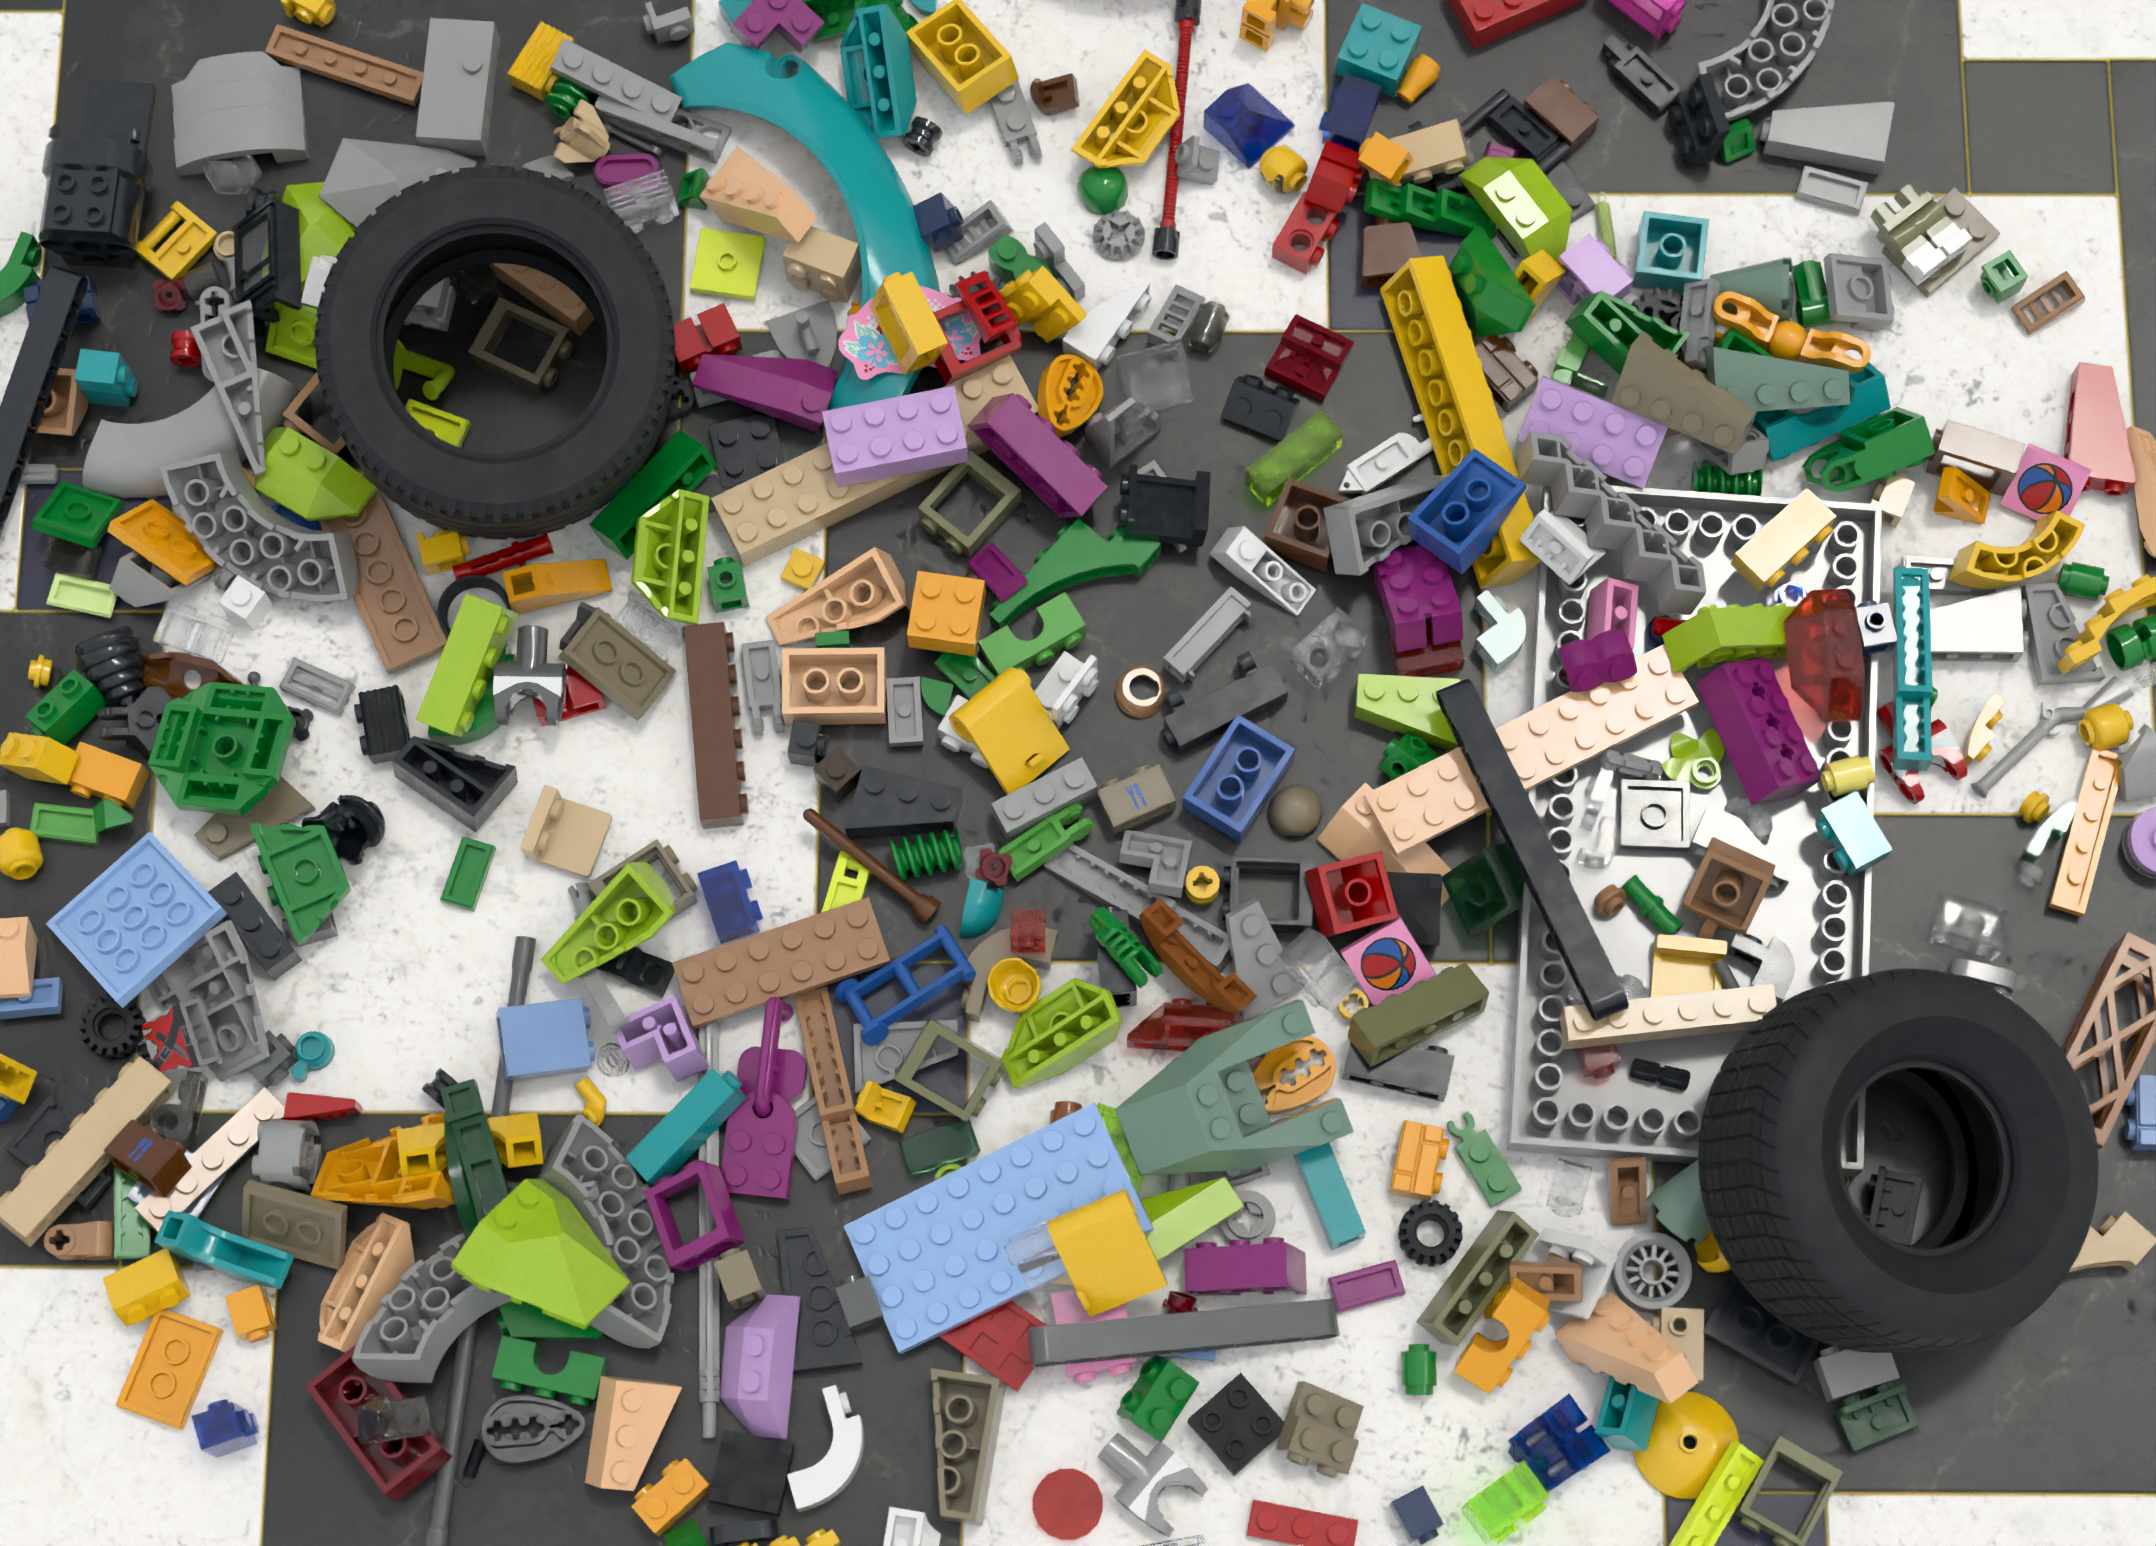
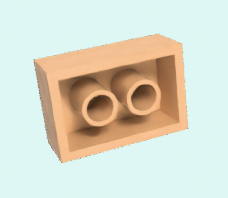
M884 647L782 649V717L785 725H792L793 720L820 725L886 724L887 659Z

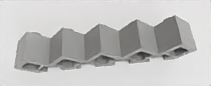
M1530 432L1516 454L1519 480L1527 484L1551 487L1554 515L1584 518L1586 520L1589 547L1619 550L1621 552L1624 579L1656 583L1659 611L1691 615L1707 594L1703 564L1693 555L1688 558L1675 546L1678 541L1658 523L1653 526L1640 514L1642 509L1623 491L1618 494L1605 482L1607 477L1588 459L1583 462L1570 450L1572 445L1564 437Z

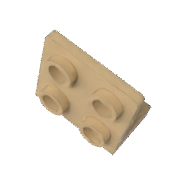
M544 785L520 848L526 858L589 878L612 822V815L561 797L558 789Z

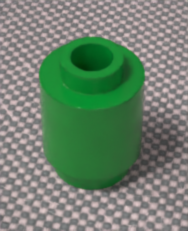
M2072 561L2071 564H2062L2058 586L2060 590L2065 591L2064 594L2097 601L2099 595H2106L2110 576L2104 575L2105 568Z
M1408 1344V1351H1401V1386H1405V1395H1433V1386H1437L1436 1351H1429V1344Z

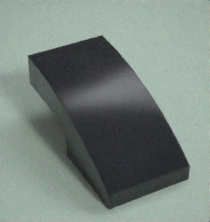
M636 946L596 967L597 970L662 998L675 972L672 962L645 953Z

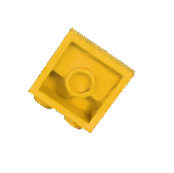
M1041 266L1034 272L1027 269L1015 281H1009L999 291L1019 325L1017 327L1028 322L1033 327L1035 333L1047 343L1081 323L1088 315L1044 266Z

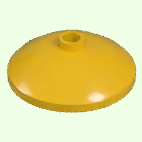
M1685 1392L1671 1404L1659 1399L1647 1451H1633V1455L1640 1473L1656 1490L1673 1498L1697 1499L1731 1441L1733 1440L1738 1443L1740 1441L1732 1418L1720 1404L1705 1395ZM1690 1436L1695 1440L1696 1445L1693 1449H1688L1684 1446V1437Z

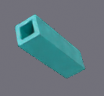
M712 1068L625 1158L651 1184L655 1185L658 1179L673 1175L748 1098L739 1089L743 1085L742 1082L729 1070L723 1073Z
M1328 1142L1294 1154L1293 1157L1331 1250L1364 1238L1365 1228L1330 1143Z

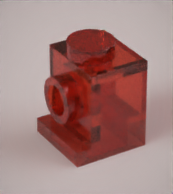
M1011 909V953H1046L1047 917L1045 910Z

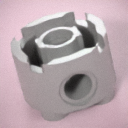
M270 1119L268 1122L261 1121L257 1128V1138L260 1142L259 1154L253 1157L252 1174L260 1176L261 1183L287 1190H311L310 1184H315L321 1159V1144H314L313 1137L320 1136L316 1123L313 1121Z

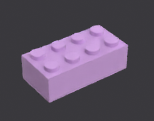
M1543 375L1518 440L1524 442L1530 432L1562 436L1572 445L1570 450L1583 462L1588 459L1602 473L1644 488L1668 427L1611 404L1610 400Z
M955 386L822 411L837 487L969 462Z

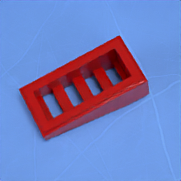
M985 270L955 284L985 344L1014 331L1019 325ZM981 283L984 287L983 289L972 294L969 292V287ZM988 295L989 300L977 304L975 301L977 298ZM988 307H994L995 311L984 315L982 310ZM999 317L1001 322L991 326L989 321Z
M289 1092L286 1097L283 1119L315 1122L361 1114L362 1106L355 1099Z

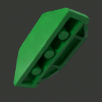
M1476 226L1463 240L1449 267L1456 294L1462 304L1464 317L1478 337L1522 332L1536 305L1483 227Z

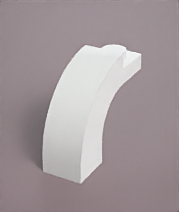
M836 1385L822 1389L833 1426V1441L828 1453L816 1465L787 1474L795 1505L799 1512L823 1505L836 1497L850 1483L861 1462L864 1449L862 1419L860 1415L846 1418V1414L852 1412L846 1392L839 1393Z

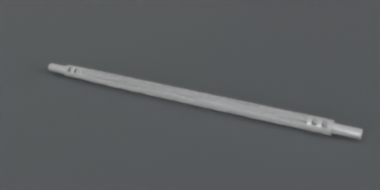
M719 1021L698 1028V1042L709 1067L698 1073V1082L712 1068L719 1070ZM719 1127L698 1148V1160L719 1166ZM701 1181L698 1182V1238L717 1229ZM719 1256L698 1266L699 1403L702 1404V1439H716V1404L720 1403V1278L714 1262L719 1260Z

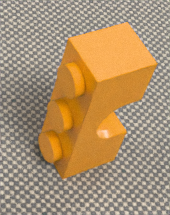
M1514 1277L1496 1302L1492 1317L1506 1326L1509 1335L1502 1340L1493 1341L1476 1332L1458 1357L1454 1372L1489 1395L1496 1385L1502 1388L1513 1371L1509 1366L1515 1357L1521 1360L1530 1348L1532 1342L1528 1339L1534 1330L1540 1333L1549 1321L1551 1314L1547 1311L1550 1299Z

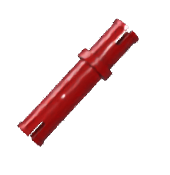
M545 533L542 536L519 543L518 540L511 542L512 546L458 565H453L454 576L456 580L470 575L487 576L516 565L520 567L526 566L527 561L554 553L550 538Z

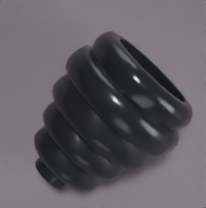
M130 627L114 628L90 637L76 645L75 654L78 656L76 663L79 671L85 673L86 679L95 684L99 693L105 694L106 701L109 704L118 703L119 707H126L127 703H135L138 699L137 695L144 690V684L141 682V679L144 677V671L141 668L144 663V657L140 653L142 643L138 637H133V630Z

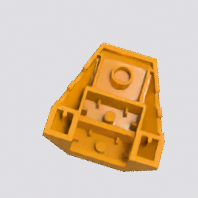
M445 1112L424 1116L421 1118L422 1124L415 1127L444 1124ZM400 1126L389 1129L391 1135L371 1142L369 1137L327 1152L310 1194L313 1197L332 1202L421 1210L435 1207L445 1208L455 1204L448 1166L442 1171L401 1177L396 1132L397 1129H401Z

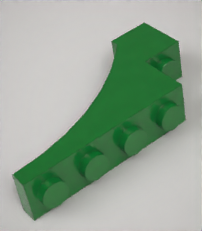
M1078 518L1072 525L1066 524L1056 536L1057 542L1050 549L1044 548L1034 560L1035 565L1028 573L1022 572L1028 580L1026 585L1003 603L998 598L989 609L991 612L989 614L990 625L996 630L1006 625L1009 626L1018 616L1036 603L1058 591L1079 583L1119 575H1135L1137 578H1140L1161 555V544L1158 541L1123 538V526L1121 524L1112 531L1108 537L1110 541L1108 543Z

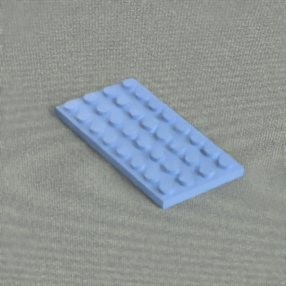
M1095 1103L844 1225L865 1277L869 1276L885 1323L898 1352L901 1354L1068 1273L1047 1227V1220L1126 1188L1137 1210L1144 1234L1146 1235L1154 1231Z

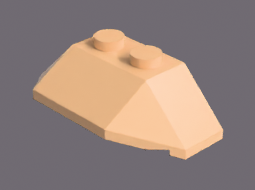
M381 1213L376 1218V1222L365 1228L352 1241L345 1255V1262L337 1271L321 1303L319 1342L344 1353L357 1344L367 1320L372 1321L380 1309V1300L385 1294L390 1295L402 1282L400 1277L415 1264L409 1223Z

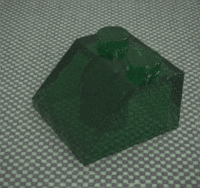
M1506 843L1485 847L1442 876V882L1470 939L1481 934L1521 906L1525 881Z

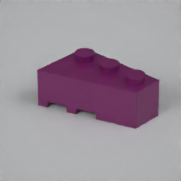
M1264 1238L1263 1244L1252 1245L1250 1240L1229 1241V1246L1217 1247L1215 1242L1196 1243V1248L1184 1249L1185 1291L1192 1295L1225 1296L1261 1291L1262 1295H1274L1276 1290H1294L1296 1294H1307L1306 1252L1284 1242V1238Z

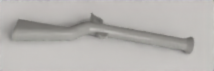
M2114 676L2082 707H2058L2054 709L2042 702L2041 722L1978 782L1971 783L1973 791L1978 796L1986 798L1988 791L2047 734L2054 736L2059 733V723L2062 720L2080 721L2083 719L2087 709L2107 703H2119L2133 696V691L2118 677Z

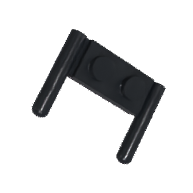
M1501 89L1460 124L1465 138L1488 118L1490 124L1525 155L1533 159L1543 173H1546L1571 151L1566 142H1561L1556 133L1514 96L1511 98L1509 92L1505 89Z

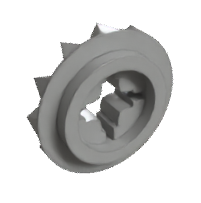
M1114 209L1111 213L1102 214L1099 221L1094 224V245L1103 256L1109 259L1124 260L1131 258L1140 251L1144 244L1145 228H1143L1139 217L1136 218L1128 210L1121 212ZM1111 226L1119 231L1123 228L1126 229V241L1120 237L1113 239Z
M1243 1190L1236 1192L1242 1203L1247 1205L1250 1215L1262 1216V1218L1252 1222L1251 1233H1248V1228L1245 1227L1244 1223L1232 1221L1242 1217L1243 1207L1222 1221L1220 1226L1225 1236L1230 1240H1250L1251 1245L1263 1242L1264 1238H1268L1274 1229L1276 1218L1274 1208L1264 1195L1256 1191Z

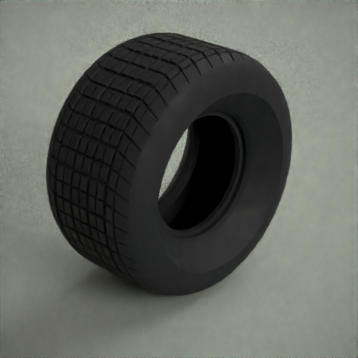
M1917 968L1885 970L1815 987L1780 1003V1006L1774 1007L1762 1016L1761 1020L1759 1019L1746 1031L1747 1035L1743 1034L1732 1048L1733 1052H1729L1712 1084L1701 1122L1698 1146V1171L1702 1201L1715 1240L1734 1274L1765 1309L1788 1326L1820 1342L1859 1352L1891 1353L1959 1348L1985 1341L2014 1327L2046 1302L2067 1276L2085 1242L2096 1204L2099 1160L2093 1118L2079 1079L2063 1051L2049 1033L2019 1005H2015V1002L2000 992L1996 993V990L1980 982L1976 984L1975 980L1960 975L1954 976L1953 973ZM1879 1078L1887 1079L1906 1087L1929 1107L1944 1132L1950 1152L1951 1182L1944 1209L1933 1227L1921 1239L1909 1247L1888 1239L1867 1222L1855 1206L1848 1192L1842 1171L1841 1142L1847 1117L1861 1093Z

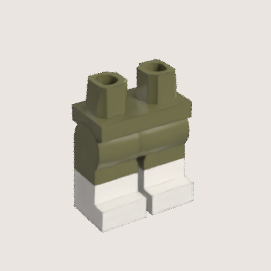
M1908 184L1894 197L1895 201L1902 207L1900 212L1896 214L1889 204L1884 202L1872 212L1870 217L1879 228V232L1876 235L1877 239L1882 244H1885L1888 251L1918 286L1937 272L1941 266H1945L1965 251L1973 237L1964 228L1960 230L1946 215L1944 209L1933 200L1934 197L1929 191L1921 195L1912 185Z

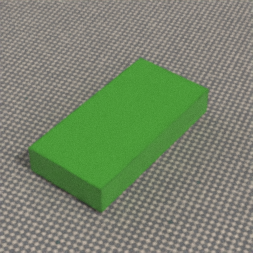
M34 803L29 830L35 833L38 839L98 846L100 833L96 834L93 809Z

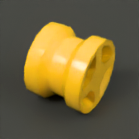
M1197 866L1189 871L1186 877L1185 892L1190 901L1197 905H1206L1213 902L1219 893L1220 880L1218 874L1208 866Z

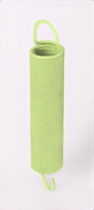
M1601 192L1598 197V203L1595 205L1600 240L1608 247L1610 256L1616 260L1617 251L1610 204L1606 202L1605 193ZM1602 193L1604 194L1605 201H1600Z

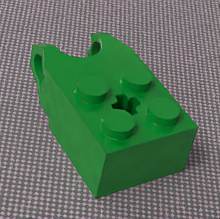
M1896 407L1839 432V440L1812 453L1804 462L1802 468L1807 482L1824 485L1826 490L1842 492L1864 485L1875 479L1878 481L1889 479L1895 476L1896 471L1903 467L1919 466L1926 462V457L1935 454L1936 451L1924 416ZM1820 459L1827 461L1819 473L1821 477L1815 478L1811 471L1814 462ZM1843 480L1841 483L1837 485L1831 484L1832 482Z

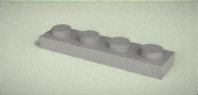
M565 38L549 69L604 98L669 122L672 121L682 97Z

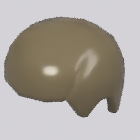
M1297 785L1288 786L1278 791L1270 799L1267 808L1269 824L1281 836L1302 837L1306 835V833L1311 832L1319 825L1323 813L1321 800L1317 794L1312 792L1310 788Z

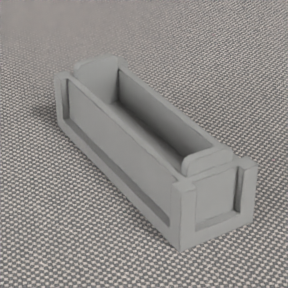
M1231 586L1163 657V668L1182 684L1188 679L1193 682L1195 680L1194 672L1244 619L1247 622L1251 620L1252 615L1249 611L1251 602Z

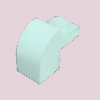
M1486 590L1476 598L1474 608L1489 625L1490 629L1476 639L1474 650L1492 672L1496 674L1511 663L1519 654L1526 635V621L1520 608H1517L1508 615V609L1502 599L1497 595L1493 597Z

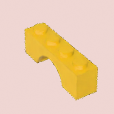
M537 1112L488 1118L496 1150L499 1152L501 1162L508 1168L544 1164ZM444 1124L396 1130L401 1177L442 1171L448 1166Z

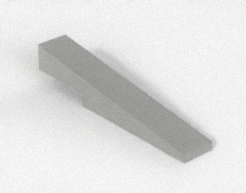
M1074 844L1043 865L1048 871L1106 906L1119 907L1120 911L1127 910L1128 919L1142 928L1139 915L1161 898L1184 921V924L1178 931L1220 974H1222L1232 958L1226 932L1179 907L1176 901L1166 895L1147 892L1148 885Z

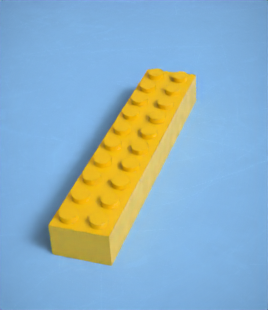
M1444 255L1410 258L1380 288L1442 476H1448L1475 448L1518 478L1513 461V453L1504 435L1502 421L1498 417L1492 399V392L1487 385L1482 370V362L1477 355L1472 341V333L1467 326L1462 311V304L1456 294L1451 271L1447 267ZM1524 492L1485 551L1472 564L1480 589L1515 584L1542 561L1519 541L1534 520L1533 512L1529 508Z

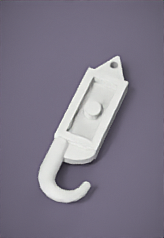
M1422 414L1413 417V422L1424 421ZM1395 434L1345 467L1344 471L1346 474L1337 493H1361L1363 496L1375 490L1432 452L1434 449L1430 437L1419 443L1410 434Z

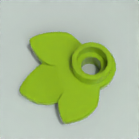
M1710 728L1697 741L1686 734L1674 732L1670 740V752L1673 758L1661 765L1666 776L1673 781L1690 782L1694 787L1701 790H1709L1717 786L1722 777V769L1719 763L1725 753L1724 744L1719 734L1713 728ZM1706 769L1709 771L1710 777L1703 779L1699 776L1698 771Z

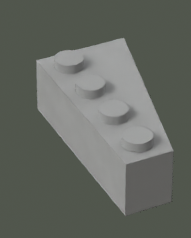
M1422 476L1323 508L1335 574L1360 576L1369 570L1368 567L1376 561L1381 562L1390 556L1392 550L1412 541L1407 518L1447 476Z

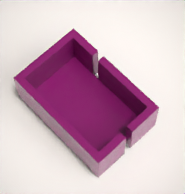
M1415 545L1392 550L1390 556L1381 562L1376 561L1373 563L1374 583L1383 605L1397 652L1427 647L1426 618L1431 617L1433 645L1463 639L1462 609L1444 561L1423 546Z

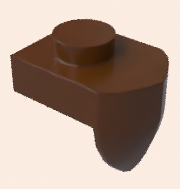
M1073 73L1041 81L1039 78L1032 81L1030 86L1031 99L1044 115H1051L1080 107L1077 79Z

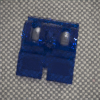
M1570 1394L1566 1395L1508 1440L1511 1444L1508 1453L1515 1462L1520 1464L1524 1462L1532 1473L1529 1475V1482L1537 1492L1544 1490L1547 1494L1596 1463L1611 1451L1603 1439L1595 1434V1428L1592 1424L1580 1433L1576 1431L1588 1419Z

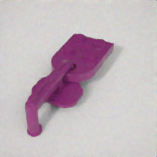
M777 997L769 998L766 1003L761 1047H750L739 1058L737 1078L743 1084L740 1087L741 1091L748 1098L727 1119L721 1174L728 1193L789 1199L798 1131L797 1116L790 1102L799 1096L805 1088L807 1063L805 1058L797 1051L778 1049L781 1022L790 1020L794 1014V1009L789 1003Z

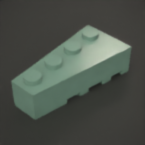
M1705 345L1707 380L1717 388H1724L1755 411L1850 405L1849 371Z

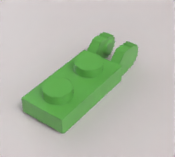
M1075 802L1055 815H1049L998 850V854L1008 853L1011 855L1012 864L1009 866V870L1017 882L1072 845L1073 841L1081 840L1085 835L1092 832L1095 826L1089 818L1082 819L1066 830L1062 827L1071 824L1075 819L1081 817L1083 808L1080 803Z

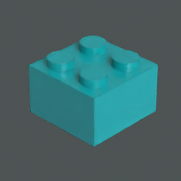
M1362 3L1338 53L1335 74L1395 98L1396 92L1420 43L1422 26Z
M1643 211L1638 228L1632 287L1646 289L1659 287L1662 291H1668L1670 288L1673 292L1684 293L1685 283L1703 280L1709 219Z

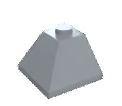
M134 550L119 559L109 590L121 597L126 603L134 607H140L171 600L210 579L212 572L185 586Z

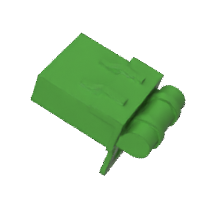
M1573 331L1570 340L1559 352L1551 378L1604 398L1608 385L1580 374L1590 347ZM1583 382L1591 383L1597 386L1599 390L1591 389L1584 385Z

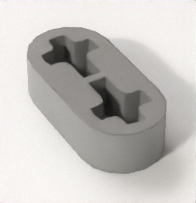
M1960 958L1952 960L1949 972L1953 973L1954 976L1960 975L1975 980L1976 984L1980 982L2000 993H2013L2017 974L2011 970Z

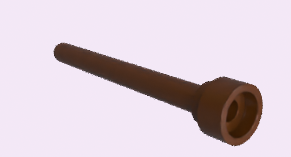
M809 808L803 812V818L806 822L912 905L911 909L915 912L914 916L925 924L939 907L941 902L932 895L928 897L924 893L920 895L815 810Z

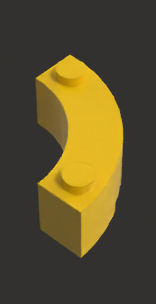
M2056 510L2039 519L2032 533L2020 546L1997 547L1975 541L1958 551L1948 580L1977 589H2001L2021 584L2049 570L2062 558L2066 557L2077 543L2086 524Z

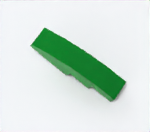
M1375 178L1366 183L1364 212L1398 223L1409 222L1411 226L1460 236H1468L1476 226H1482L1490 239L1496 237V224L1477 200L1445 188L1434 193L1407 183L1402 188Z

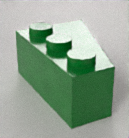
M1602 290L1583 298L1564 322L1619 375H1621L1631 344L1643 331L1653 338L1652 341L1664 350L1668 348L1675 354L1690 335V333L1682 329L1678 331L1664 324V321L1657 317L1651 318L1637 311V307Z

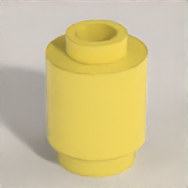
M1855 755L1825 764V771L1821 772V781L1825 791H1831L1833 796L1837 797L1868 788V784L1875 782V772L1868 756L1860 757Z

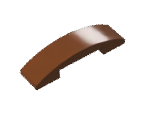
M1161 898L1139 915L1143 929L1160 958L1176 977L1198 996L1212 1005L1235 1015L1257 997L1234 972L1224 978L1178 931L1184 924V921Z

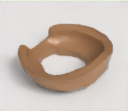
M1135 665L1122 672L1115 686V697L1119 708L1123 712L1141 719L1156 714L1164 706V679L1154 668L1146 665ZM1137 676L1148 677L1152 681L1157 682L1158 695L1147 700L1136 699L1130 692V682Z

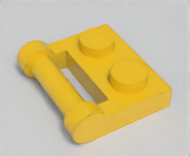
M175 201L170 207L171 211L142 241H137L136 248L138 256L150 263L170 281H174L176 278L180 279L214 244L218 236L216 231L179 201ZM180 220L185 221L156 252L152 251Z

